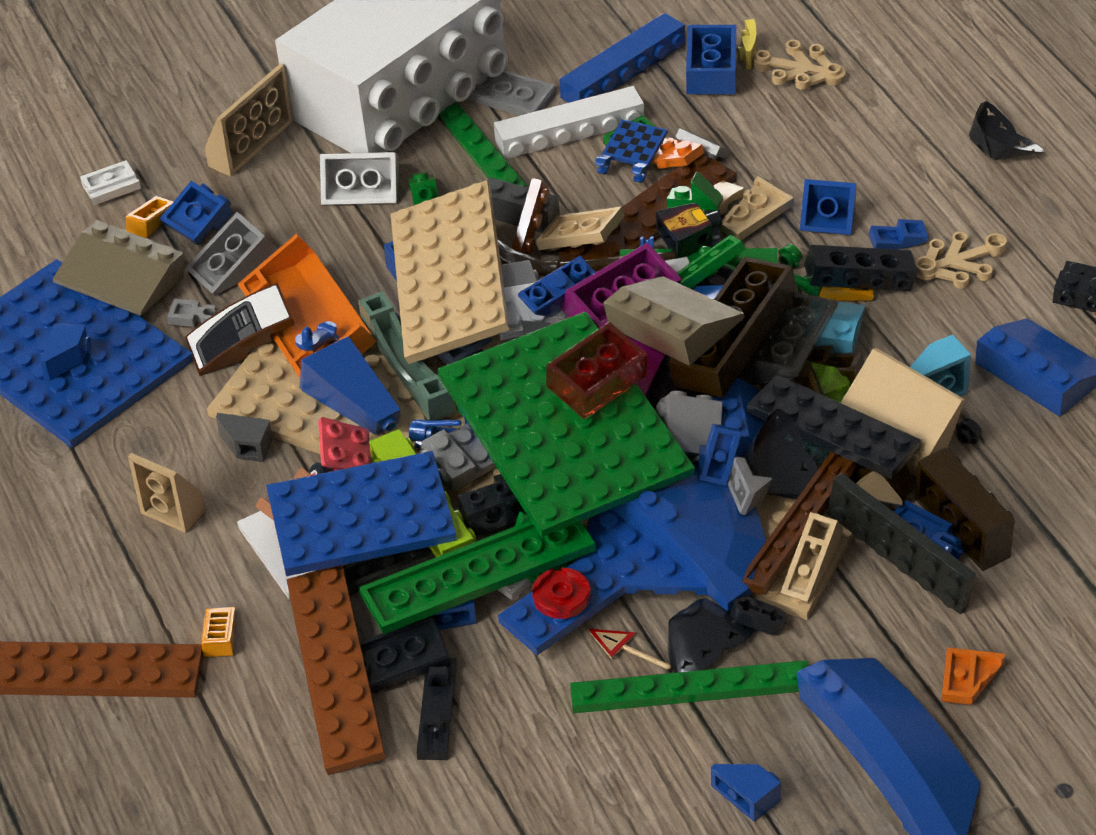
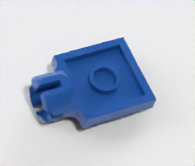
M907 500L894 511L958 560L960 559L963 552L961 547L963 541L951 534V523Z

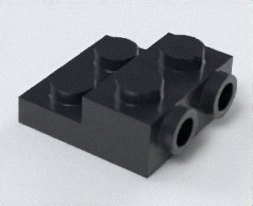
M1066 261L1064 269L1060 271L1054 286L1052 303L1096 312V267Z

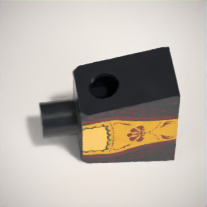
M696 203L656 211V231L669 249L676 252L677 259L687 257L699 251L702 246L711 245L713 242V228L722 225V219L718 211L705 214Z

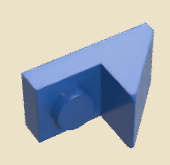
M712 423L706 446L700 445L699 480L727 486L742 433L739 429Z

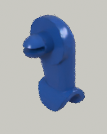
M325 321L319 324L317 330L313 332L311 328L305 327L302 333L296 336L295 344L300 350L314 351L329 341L337 342L339 340V336L336 334L337 325L334 322Z

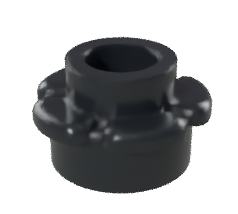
M966 418L963 422L956 424V435L961 442L965 444L970 442L976 444L978 442L977 438L982 434V430L974 420Z

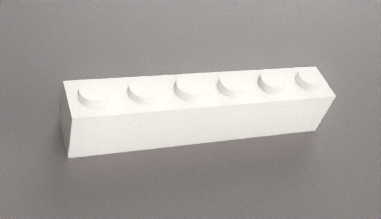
M634 86L494 122L495 142L503 158L509 159L613 131L618 127L622 119L633 121L642 115L644 116V103Z

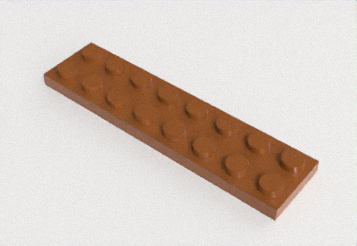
M343 565L320 569L286 579L327 774L331 775L386 759Z
M0 641V694L196 698L204 656L202 644Z

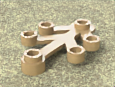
M789 40L786 43L787 54L792 55L796 61L772 57L767 50H759L753 57V67L759 72H767L773 66L790 69L787 72L782 69H776L772 72V82L775 85H783L786 81L795 79L796 88L805 90L811 85L823 81L828 85H838L845 77L844 67L831 63L824 55V47L820 44H813L809 48L810 58L817 60L820 66L813 65L801 51V43L798 40Z
M960 231L955 232L952 235V243L945 258L936 261L937 256L944 254L945 243L940 239H933L929 242V250L926 256L919 257L915 262L918 271L916 277L921 280H930L937 277L953 281L954 287L958 289L967 288L969 285V275L963 271L976 273L977 278L981 281H989L992 278V266L969 261L985 255L1000 257L1006 251L1007 240L1005 236L993 233L986 237L985 245L959 253L962 248L967 246L968 235ZM951 267L963 271L953 272L946 270L945 268Z

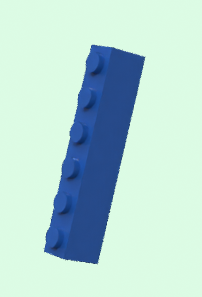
M667 13L661 14L559 79L560 97L570 103L611 92L685 44V25Z

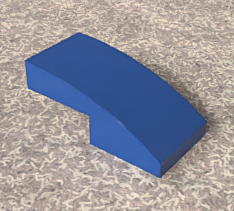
M898 219L896 227L871 226L868 233L873 248L898 250L925 243L929 238L923 220Z

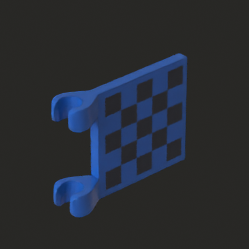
M622 119L603 153L595 160V165L599 166L597 173L607 174L611 160L634 165L632 168V174L635 175L633 181L643 183L652 160L668 134L667 129Z

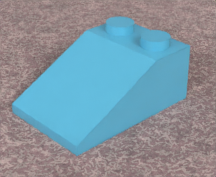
M813 298L803 317L799 332V347L833 345L836 353H855L866 305Z
M953 334L929 344L910 366V368L958 396L968 393L971 354Z

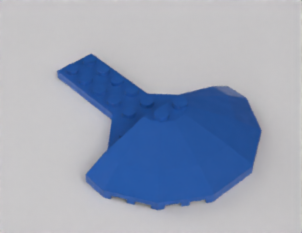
M691 461L695 467L694 475L653 492L645 491L636 499L589 518L588 533L595 542L596 551L582 556L566 567L579 571L589 582L591 597L584 611L566 619L551 618L543 615L536 609L532 598L533 592H530L498 615V621L535 655H539L623 594H637V590H654V594H678V591H695L696 595H708L726 611H729L736 598L751 595L750 588L742 580L749 564L766 542L757 508L755 507L746 515L740 514L728 485L724 486L699 480V462ZM756 569L748 577L749 579H753Z

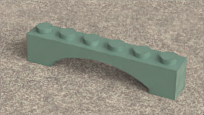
M381 291L358 300L360 317L377 340L375 344L428 420H439L454 414V400L441 382L438 374L436 375L431 371L423 360L408 364L404 358L401 324L394 311V306L384 292Z

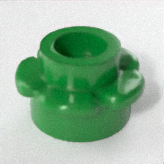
M788 244L778 251L781 264L794 268L799 267V262L803 259V256L796 246Z

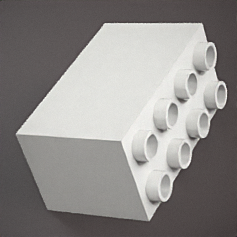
M500 0L332 1L275 40L279 64L281 63L285 66L293 121L350 153H385L396 150L407 137L421 127L431 125L438 117V114L455 101L461 102L467 99L471 92L476 89L475 85H481L487 81L488 76L490 78L497 77L504 71L508 62V54L505 51L504 17L501 12Z

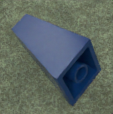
M349 336L301 359L300 389L302 392L359 426L368 429L374 435L383 431L389 432L399 424L401 409Z

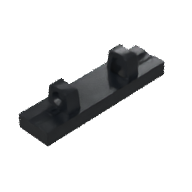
M450 658L452 663L442 667L430 666L429 672L425 673L416 752L417 760H448L457 672L456 658Z

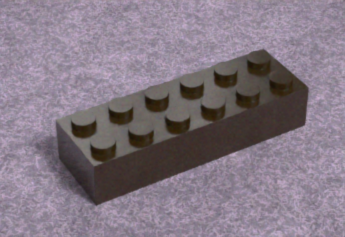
M744 257L714 300L744 313L745 318L692 365L689 366L675 358H671L669 367L674 387L721 398L725 396L796 294L797 287L792 266Z

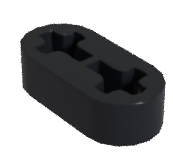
M748 596L736 598L730 610V615L736 622L770 635L780 634L787 621V616L782 609Z

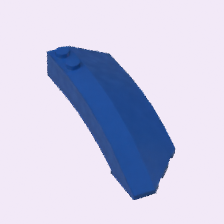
M876 658L821 660L797 672L800 700L850 751L886 798L909 835L968 834L975 812L976 798L979 796L981 789L979 780L936 720L912 693Z

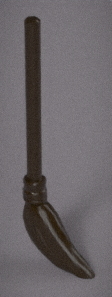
M498 240L501 265L530 260L533 270H537L538 276L545 277L569 263L560 262L559 260L540 262L532 255L513 250ZM675 251L658 253L665 261L677 259ZM623 256L585 261L593 270L603 269Z

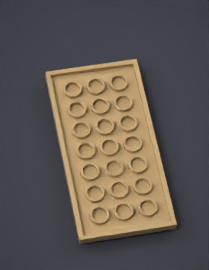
M487 180L391 213L404 358L408 364L510 330L491 187Z

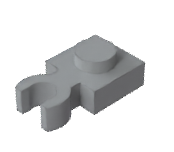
M174 299L167 316L168 324L194 327L195 322L203 323L217 313L216 306L204 305L200 307L199 301Z

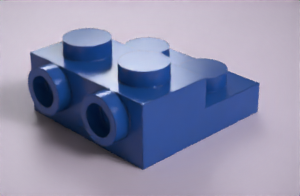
M190 181L160 217V220L172 230L194 244L199 245L212 228L218 231L233 213V210L229 207L231 202L221 194L218 196L214 195V192L203 183L199 186L195 182Z

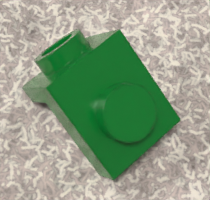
M417 172L413 174V177L408 178L413 205L438 197L433 174L428 175V172Z

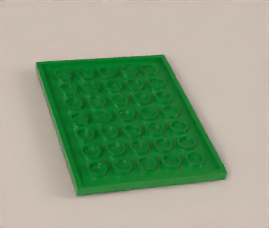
M586 311L438 368V377L541 537L636 499L645 491L653 492L694 475L695 467Z

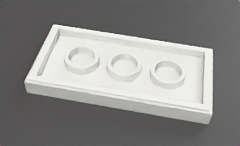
M262 511L237 521L241 533L290 600L286 579L306 573L286 577L274 521Z

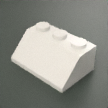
M396 152L320 154L321 205L397 203L399 184L398 154Z

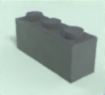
M489 177L487 181L491 187L495 220L518 226L529 188ZM549 194L547 203L543 204L541 211L542 222L540 227L536 229L537 232L542 233L553 219L560 215L559 196Z

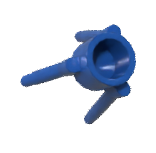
M413 420L409 428V438L415 442V448L421 449V441L444 429L447 433L456 430V428L436 426H460L462 422L460 420Z

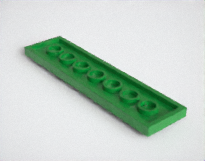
M528 521L359 587L360 595L384 635L596 551L595 542L581 521L544 537H541L533 523Z

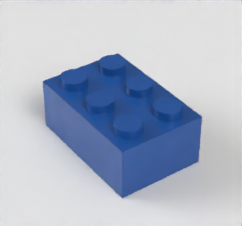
M688 25L686 94H736V25Z

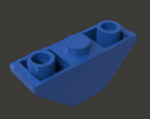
M579 256L520 291L518 297L535 315L553 317L562 311L561 306L566 290L596 272Z

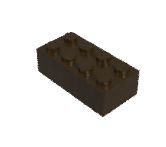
M946 447L918 460L915 500L926 511L952 524L951 534L963 541L961 547L969 558L982 571L1010 558L1015 524L1012 513L1005 509L996 500L994 494L991 491H987L981 485L976 475L970 473L962 465L961 460L954 456Z

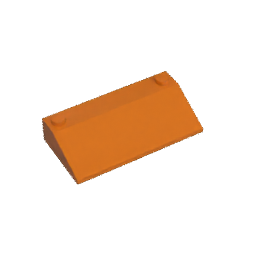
M297 233L238 283L244 295L248 296L278 282L295 325L272 333L271 336L299 378L301 359L335 343L329 341L314 351L300 350L295 344V338L302 333L305 327L311 328L313 332L317 330L319 324L325 321L334 322L337 325L336 334L339 336V340L349 336L361 355L377 342L315 251Z

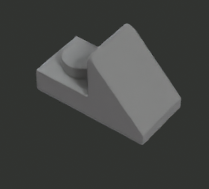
M735 457L727 485L739 513L746 515L764 500L773 479L752 475V471L749 469L745 458Z

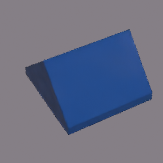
M804 179L800 231L851 235L856 209V183Z

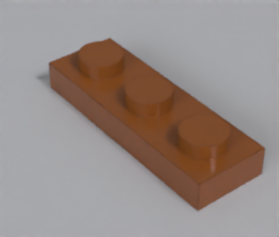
M535 178L531 180L511 248L525 254H531L534 249V235L542 222L541 211L543 204H546L549 199V186L542 180Z

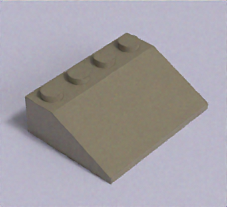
M96 220L81 233L53 277V282L142 316L184 278V253Z
M664 276L623 286L603 302L610 328L689 366L745 318L744 313Z

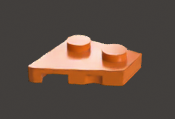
M665 138L651 164H657L658 169L671 166H687L703 155L704 150L702 144Z
M947 647L941 702L972 705L1004 665L1005 653Z

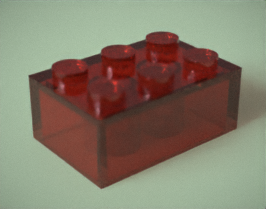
M608 322L547 364L546 387L579 416L586 419L647 376L648 354L612 323Z

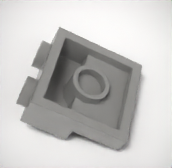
M468 424L450 433L443 429L421 441V451L419 453L433 451L441 482L446 484L452 492L497 468Z

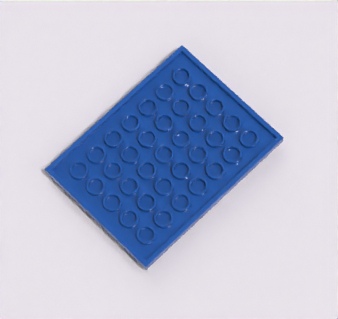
M56 259L0 297V395L73 448L194 360L192 352L137 314L54 283L53 277L62 265V262ZM53 325H85L87 337L91 338V349L89 353H86L83 363L51 380H45L40 360Z

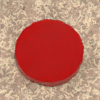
M561 568V571L548 570L541 574L533 584L532 598L536 609L543 615L554 619H566L576 616L584 611L590 602L591 588L587 578L579 571L570 568Z

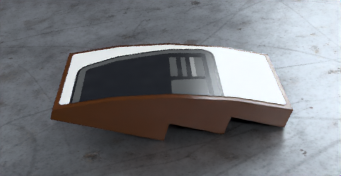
M277 282L225 307L187 334L185 340L190 352L193 354L192 358L199 376L246 359L249 355L248 350L272 342L270 334L295 324Z

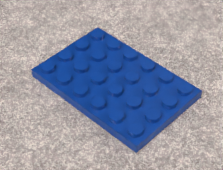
M433 451L266 485L286 577L457 541Z

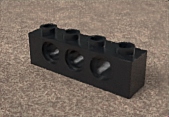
M810 245L804 263L810 286L911 291L918 273L911 250Z
M505 480L458 495L459 511L463 517L464 525L467 529L471 528L475 536L515 523L519 512H525Z

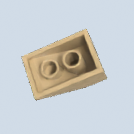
M131 453L128 456L141 514L187 533L205 512L202 492L177 472Z

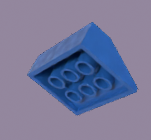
M1028 318L994 326L977 340L975 364L1059 417L1096 388V360Z

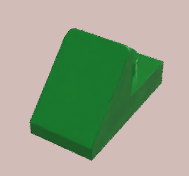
M696 172L691 180V189L687 186L672 188L667 197V208L696 203L702 210L717 211L723 201V195L699 172Z

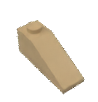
M810 512L780 592L782 595L809 603L834 555L843 531L837 520Z

